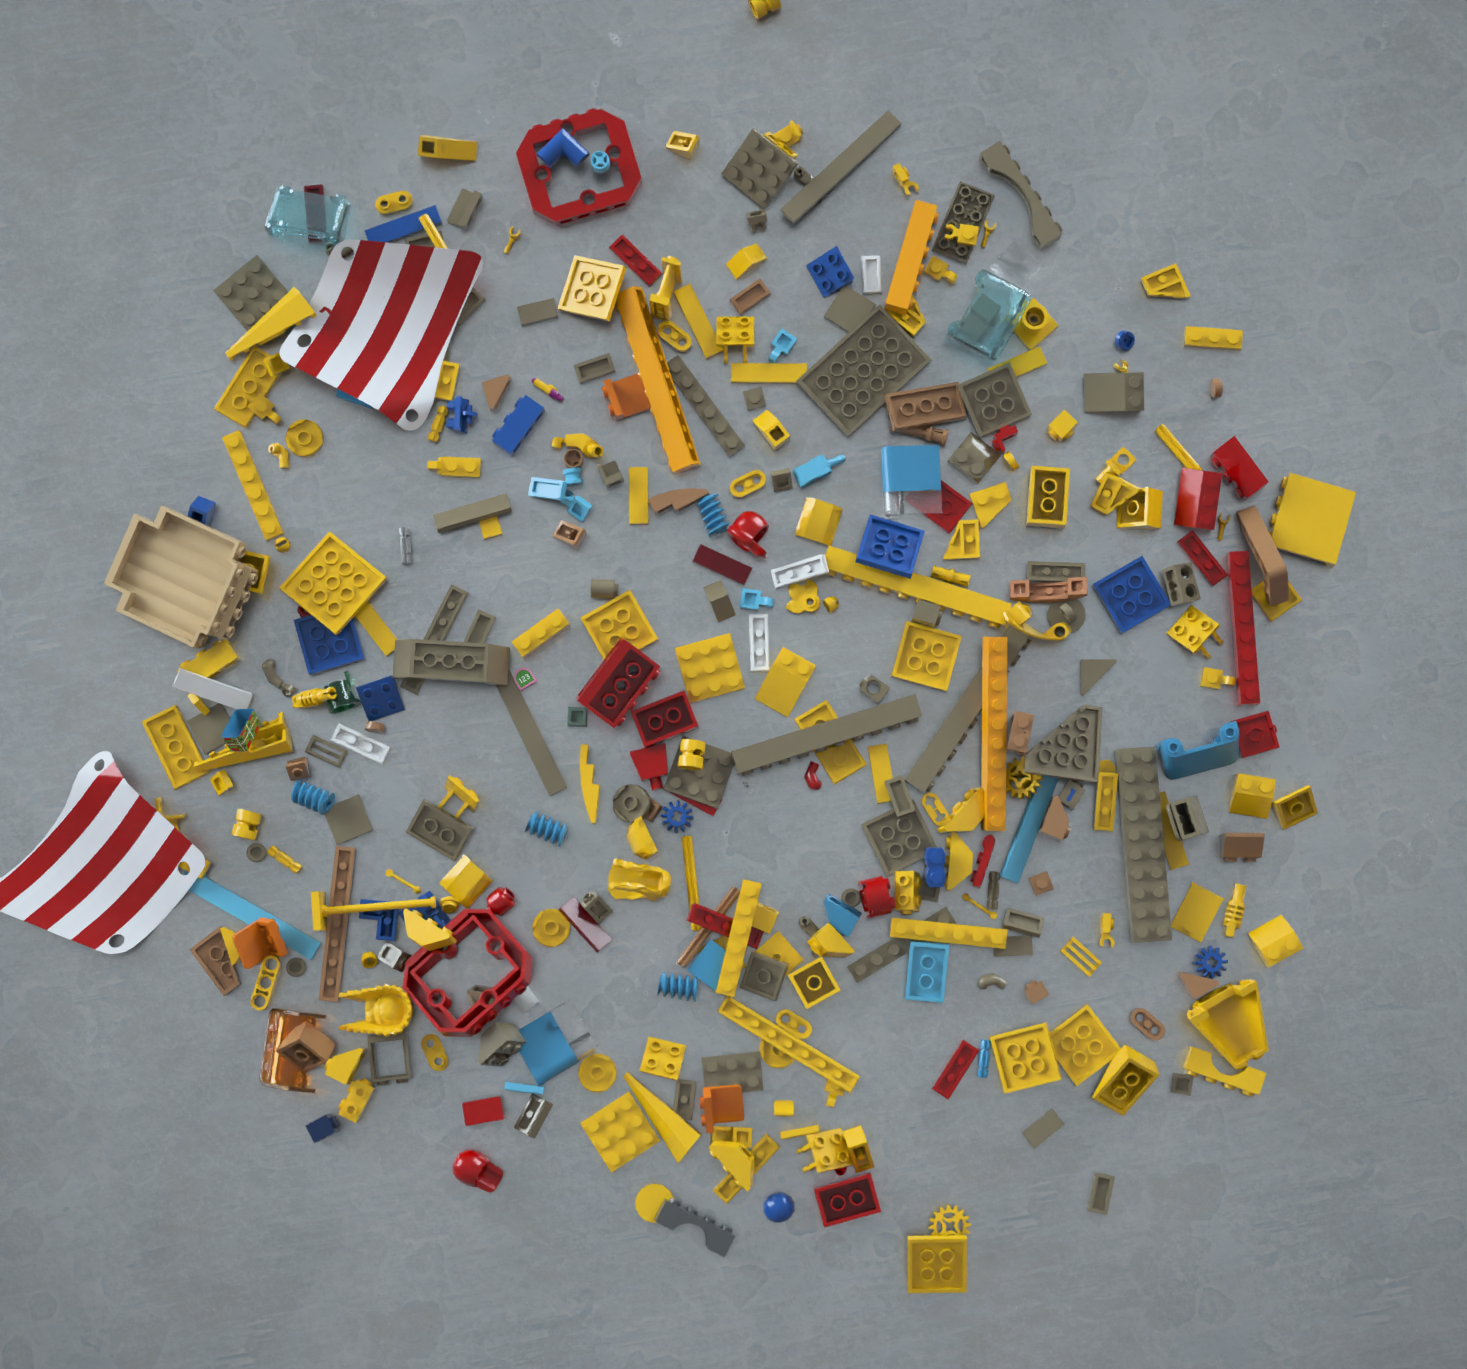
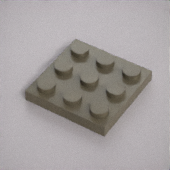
M753 128L721 174L765 209L798 165V162L757 129Z
M258 255L213 290L246 331L250 330L288 293Z
M1010 362L957 385L979 438L1032 415Z
M682 736V739H691L689 737ZM680 742L663 790L718 809L734 765L731 752L706 744L705 754L701 755L704 758L703 770H687L678 767L679 756L682 755Z
M914 799L912 802L916 810L915 813L897 818L895 810L892 809L861 824L886 877L895 873V871L902 870L924 859L926 847H937Z

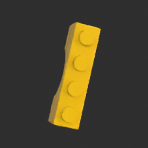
M1193 1046L1189 1047L1183 1069L1187 1070L1186 1074L1194 1077H1198V1074L1205 1076V1081L1214 1084L1217 1081L1224 1083L1223 1087L1233 1091L1235 1087L1242 1090V1094L1253 1097L1254 1094H1260L1266 1072L1246 1066L1234 1075L1222 1074L1213 1065L1210 1052Z

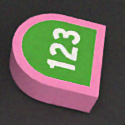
M527 668L518 669L514 675L515 683L520 691L537 682L532 672Z

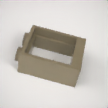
M408 1031L397 1033L393 1036L389 1035L388 1037H385L383 1034L367 1036L372 1082H377V1086L389 1085V1080H396V1084L407 1083L408 1078H413ZM403 1040L406 1074L378 1077L375 1043Z

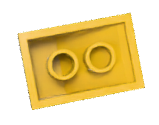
M782 647L754 699L788 718L815 671L816 665Z
M1125 1044L1112 1059L1092 1096L1093 1099L1124 1116L1158 1078L1159 1072L1156 1062Z

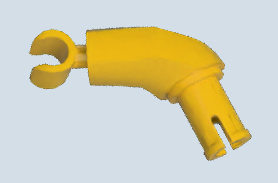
M583 433L566 434L565 438L554 437L551 446L561 448L562 443H566V447L578 448L588 458L601 457L604 453L602 446Z

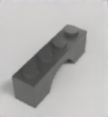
M664 1198L654 1218L655 1222L672 1231L679 1225L686 1223L699 1226L705 1233L706 1248L725 1258L735 1238L731 1228L723 1224L719 1227L714 1224L715 1220L708 1216L702 1218L697 1215L698 1211L687 1207V1209L680 1206L681 1203L673 1198H670V1200Z

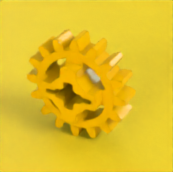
M1021 757L1020 761L1014 758L1013 764L1008 762L1009 768L1006 769V792L1008 794L1011 793V796L1014 798L1018 795L1020 799H1023L1024 795L1031 798V792L1037 794L1035 789L1036 787H1042L1039 781H1043L1044 778L1039 775L1024 773V757ZM1011 782L1016 783L1015 787H1017V789L1013 788Z
M949 1204L946 1205V1209L940 1206L939 1213L933 1211L935 1218H929L933 1222V1225L928 1226L929 1229H933V1232L930 1234L931 1236L970 1234V1231L966 1229L971 1226V1223L966 1222L969 1216L962 1215L964 1213L963 1209L958 1212L957 1205L953 1209L950 1208ZM945 1213H954L952 1217L945 1218L943 1216ZM960 1219L962 1220L963 1224L962 1231L958 1229V1222L960 1221ZM943 1220L949 1223L953 1221V1227L956 1232L951 1229L945 1230L947 1226ZM937 1221L941 1223V1230L939 1231V1233L937 1231Z

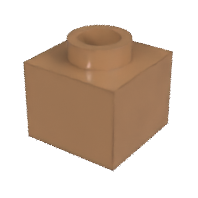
M1036 980L1025 985L1027 989L1023 991L1031 1005L1049 995L1042 981L1037 983Z

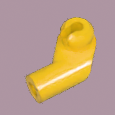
M278 443L270 444L269 452L279 458V468H289L288 450Z

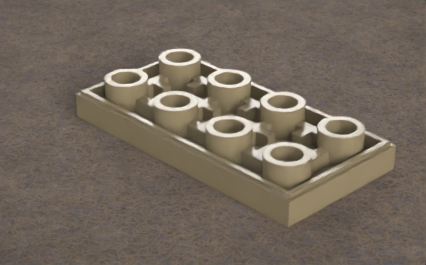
M960 181L931 251L967 265L974 246L957 244L958 238L946 240L944 238L945 234L951 235L953 233L952 230L946 229V225L952 224L957 229H959L960 224L978 226L979 236L995 195Z

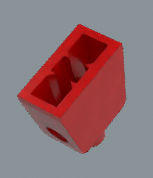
M662 743L630 751L641 781L650 780L652 791L663 788L661 777L668 776L666 744Z

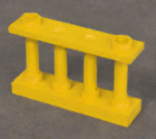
M668 256L667 258L662 257L661 260L663 280L659 292H656V294L651 293L649 299L651 316L660 321H671V295L675 283L682 284L683 282L681 262L675 257Z

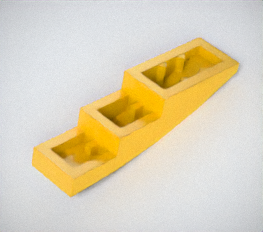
M581 744L580 776L582 792L592 824H596L600 785L593 784L595 766L588 764L590 746Z

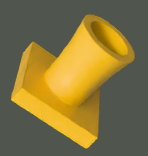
M1035 298L1031 299L1005 322L1028 350L1035 348L1059 327L1057 322L1048 314L1045 307L1040 305Z

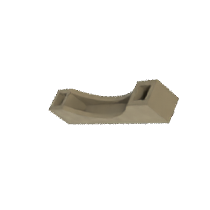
M998 141L981 152L979 158L990 174L999 176L1011 183L1024 197L1031 214V236L1039 248L1043 250L1061 238L1062 228L1058 222H1054L1051 218L1052 214L1049 208L1042 205L1039 193L1032 190L1030 187L1031 182L1026 175L1023 176L1020 172L1021 168L1018 162L1011 159L1008 147Z

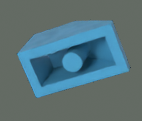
M828 894L824 904L830 924L841 936L846 935L849 937L862 912Z

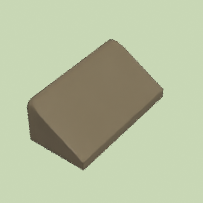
M532 1093L514 1128L531 1138H535L553 1104Z

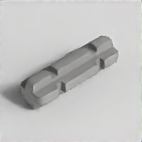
M402 527L399 529L401 536V563L409 565L412 563V557L410 556V529Z

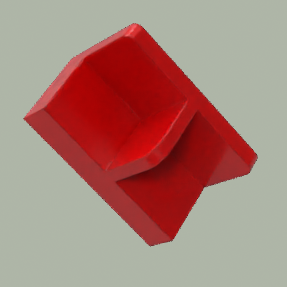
M500 1096L462 1103L466 1126L506 1119Z

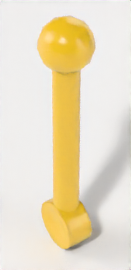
M391 869L386 870V876L393 877L410 887L414 893H420L421 888L419 886H414L394 874Z
M965 893L962 895L964 901H969L987 913L991 919L997 918L996 912L989 911L971 899L969 894Z

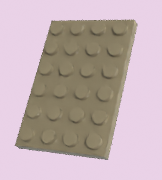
M879 304L796 382L841 431L849 437L886 403L885 394L899 391L931 359Z

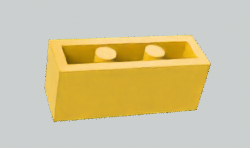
M556 609L511 642L525 660L571 626L561 611Z
M219 639L212 644V648L207 651L204 649L198 652L195 659L184 661L180 664V667L212 679L241 659L228 640Z

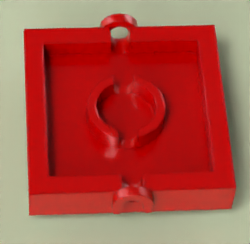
M1269 710L1233 720L1237 722L1239 729V751L1242 758L1280 748L1276 736L1277 728L1272 723Z

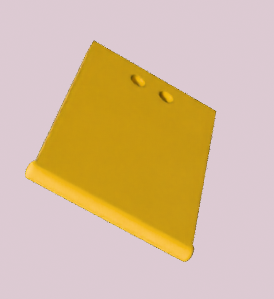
M1192 882L1171 923V928L1201 943L1224 898Z

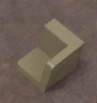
M616 461L603 466L601 464L597 465L607 489L624 482Z

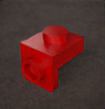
M1006 425L999 429V433L994 434L992 444L996 452L999 451L1001 455L1006 451L1002 442L1018 434L1015 425L1012 427Z

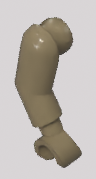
M803 167L795 168V178L805 186L814 179Z
M267 659L263 662L262 669L268 682L278 689L281 688L284 696H290L296 688L284 683V680L279 678L274 670L275 661Z
M803 916L800 918V927L811 938L819 930L809 917Z

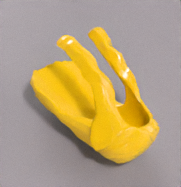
M616 858L613 860V865L609 871L608 891L615 899L635 900L648 898L650 901H656L658 898L665 897L670 890V874L658 866L640 865Z

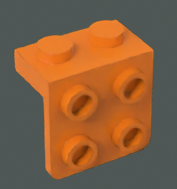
M638 373L614 382L611 379L603 381L604 387L601 388L604 397H609L611 404L608 405L611 416L615 415L617 421L650 409L651 405L645 395V387Z
M259 918L232 937L245 969L252 968L267 956L283 957L287 954L285 942L281 938L279 926L274 919Z
M741 1085L703 1087V1097H699L700 1109H704L705 1114H701L702 1126H706V1133H714V1123L744 1120Z

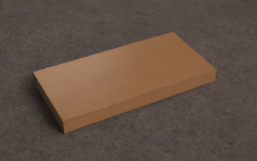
M953 382L885 394L884 397L893 432L966 419L967 414L964 402L957 388L959 383Z

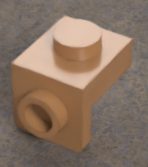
M306 757L287 761L286 770L290 781L309 777Z

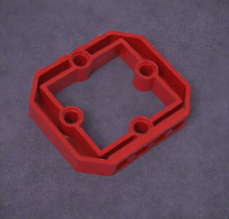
M592 108L581 115L572 114L564 120L555 119L547 125H535L532 129L528 130L516 151L534 214L556 226L628 206L642 183L641 174L624 120L603 109L597 110ZM562 128H572L573 131L570 135L574 139L577 136L606 128L611 144L607 146L605 153L609 156L610 166L618 167L623 187L599 194L590 189L584 190L580 194L579 200L552 207L546 187L552 183V174L547 166L539 165L534 149L545 146ZM618 152L620 155L618 158L613 159L610 157V154ZM545 173L547 177L544 180H540L538 175ZM587 198L594 199L592 204L584 203Z
M463 909L445 926V928L453 932L452 936L457 940L455 944L449 945L444 951V947L432 951L421 947L405 963L402 988L435 1028L445 1037H472L478 1034L487 1022L494 1020L497 1013L503 1008H507L512 1003V1000L517 995L524 993L526 987L530 985L532 956L490 909ZM479 926L489 938L486 942L487 952L497 960L506 958L514 969L492 989L483 991L479 1001L456 1020L449 1011L452 1004L450 996L438 988L431 990L421 977L442 958H454L458 952L457 945ZM501 945L500 949L495 951L496 946ZM442 997V1001L437 1004V1000ZM495 998L494 1002L489 1005V1001Z

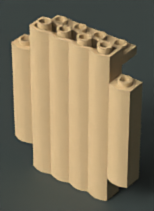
M161 505L155 521L138 514L133 515L104 584L123 593L116 611L193 648H201L207 641L208 637L206 635L215 636L222 640H228V638L233 636L235 631L234 624L242 616V605L250 597L249 590L251 585H254L258 579V570L238 561L246 552V543Z

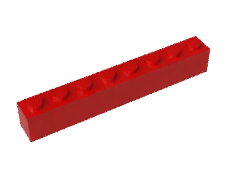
M1234 551L1226 555L1237 706H1257L1260 704L1249 551Z

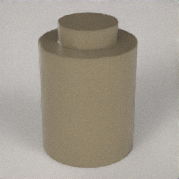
M592 579L591 598L614 599V595H618L619 584H615V580Z

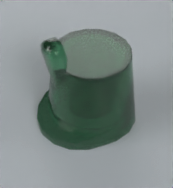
M348 671L344 672L346 680H338L324 686V689L334 687L336 692L331 693V695L337 694L335 699L326 700L330 714L341 713L361 704V700L355 699L351 690Z

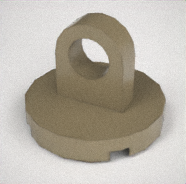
M1077 599L1052 602L1047 612V620L1051 627L1059 622H1066L1071 627L1070 634L1078 631L1086 618L1085 609ZM1058 626L1057 632L1065 634V629Z

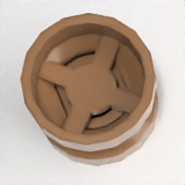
M569 449L564 454V462L568 469L581 468L583 466L584 460L579 450Z

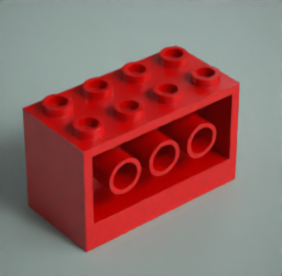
M621 636L576 696V700L613 728L616 725L620 727L626 719L625 713L628 710L632 711L636 706L637 697L640 694L643 696L648 690V682L651 679L655 680L661 672L659 670L660 665ZM636 665L635 668L637 670L636 672L628 673V667ZM624 680L625 686L617 688V682ZM613 696V702L606 704L605 698Z

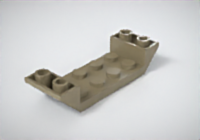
M395 640L393 679L449 680L507 686L510 647L454 641Z

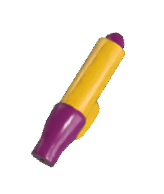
M538 378L532 379L533 385L559 402L563 401L564 397L560 395L558 389L551 384L547 385Z

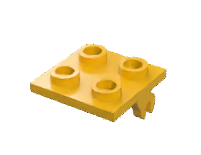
M754 316L716 317V347H724V364H728V345H743V363H747V347H754Z
M1192 605L1167 632L1168 636L1194 654L1199 651L1207 659L1211 655L1202 644L1209 636L1220 645L1224 643L1215 632L1220 626L1219 623Z
M449 775L444 787L449 793L438 807L442 809L452 796L455 795L464 802L463 806L455 814V817L459 819L467 808L474 813L479 802L478 795L473 790L466 789L459 778H453Z
M842 1128L807 1135L808 1144L796 1150L797 1154L812 1150L815 1159L814 1163L802 1168L803 1173L813 1171L814 1169H817L818 1173L853 1165Z

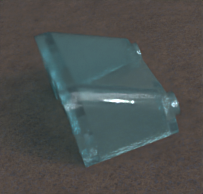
M280 186V188L275 190L266 219L265 230L269 236L278 237L279 232H281L283 236L290 234L320 239L325 243L327 241L334 242L333 245L336 246L345 239L351 203L343 195L333 197L291 190L288 186Z
M982 269L975 277V284L978 287L975 296L963 318L949 325L946 337L980 358L996 360L1001 355L1031 299V294L1001 277Z

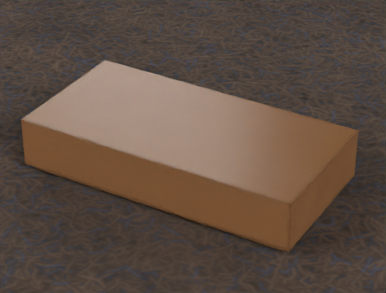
M760 278L729 299V301L741 316L769 297L771 292Z

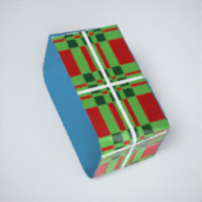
M254 709L235 710L226 725L222 738L231 752L248 751L261 726Z

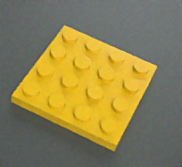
M329 531L282 583L279 589L337 636L384 584L387 578Z

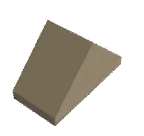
M721 580L703 587L718 622L736 615Z

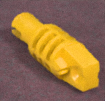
M334 687L323 690L315 688L292 696L293 708H309L321 705L326 700L335 699L337 694L331 695V693H335L336 690Z
M1235 883L1232 900L1228 902L1223 925L1227 926L1225 934L1227 937L1233 938L1235 928L1240 929L1245 909V903H1243L1247 888L1245 885Z

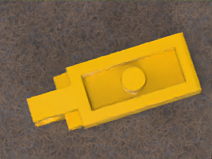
M438 457V461H428V470H435L437 475H442L443 477L480 478L481 458Z

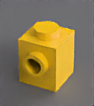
M1064 409L1048 425V434L1052 439H1058L1060 442L1064 438L1068 440L1074 434L1073 429L1078 422Z

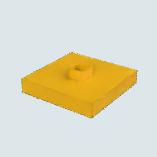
M779 931L755 951L789 964L785 976L804 960Z

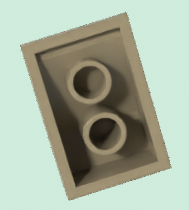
M1144 372L1084 374V412L1144 411Z

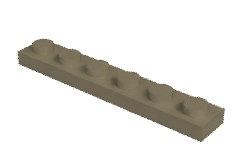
M679 355L668 361L667 365L673 382L727 455L731 457L744 448L745 445Z
M947 907L923 920L956 924ZM895 937L847 967L858 983L908 953L910 941H926Z

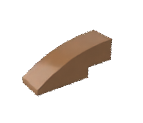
M697 488L678 489L658 494L649 498L648 502L655 516L673 507L675 513H678L697 503V500L709 495L707 489Z

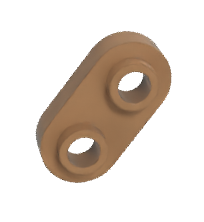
M1137 1008L1132 1011L1130 1021L1138 1030L1151 1040L1163 1038L1165 1027L1146 1009ZM1138 1014H1141L1143 1016V1020L1141 1022L1137 1021L1136 1019ZM1153 1027L1158 1029V1033L1155 1035L1151 1032Z

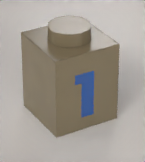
M1068 780L1058 796L1061 804L1071 811L1074 810L1085 792V789L1082 788L1083 784L1079 781Z

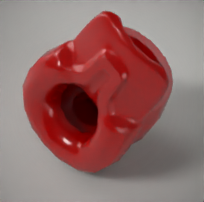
M754 511L743 512L727 529L729 538L743 551L752 552L757 557L767 558V552L757 543L766 534L769 528L768 522Z
M464 1150L459 1153L452 1165L453 1174L457 1180L467 1186L478 1187L490 1193L497 1188L503 1176V1171L499 1167L491 1163L484 1154L476 1150Z

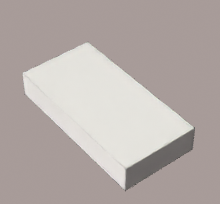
M880 255L861 256L863 295L882 294Z

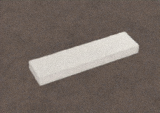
M179 668L173 684L175 688L234 709H248L253 696L252 693L182 668Z

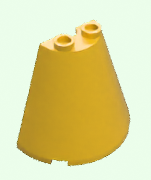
M1240 980L1239 985L1229 983L1198 999L1192 1005L1193 1010L1187 1012L1189 1021L1235 1070L1245 1068L1248 1060L1251 1058L1253 1060L1260 1059L1264 1056V1053L1269 1051L1259 989L1255 980Z

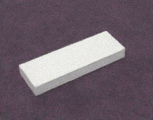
M825 554L771 570L776 589L829 573Z
M749 614L751 672H769L768 614Z
M340 723L331 738V741L382 765L391 750V747Z

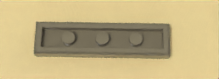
M507 493L434 514L437 531L441 533L512 511Z

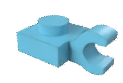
M781 328L771 343L774 350L768 357V361L776 363L781 353L787 356L797 338Z
M566 489L564 501H560L569 507L567 512L581 522L586 519L593 505L579 495L574 498V494Z
M742 588L739 607L759 611V605L773 608L774 599L761 597L762 591Z

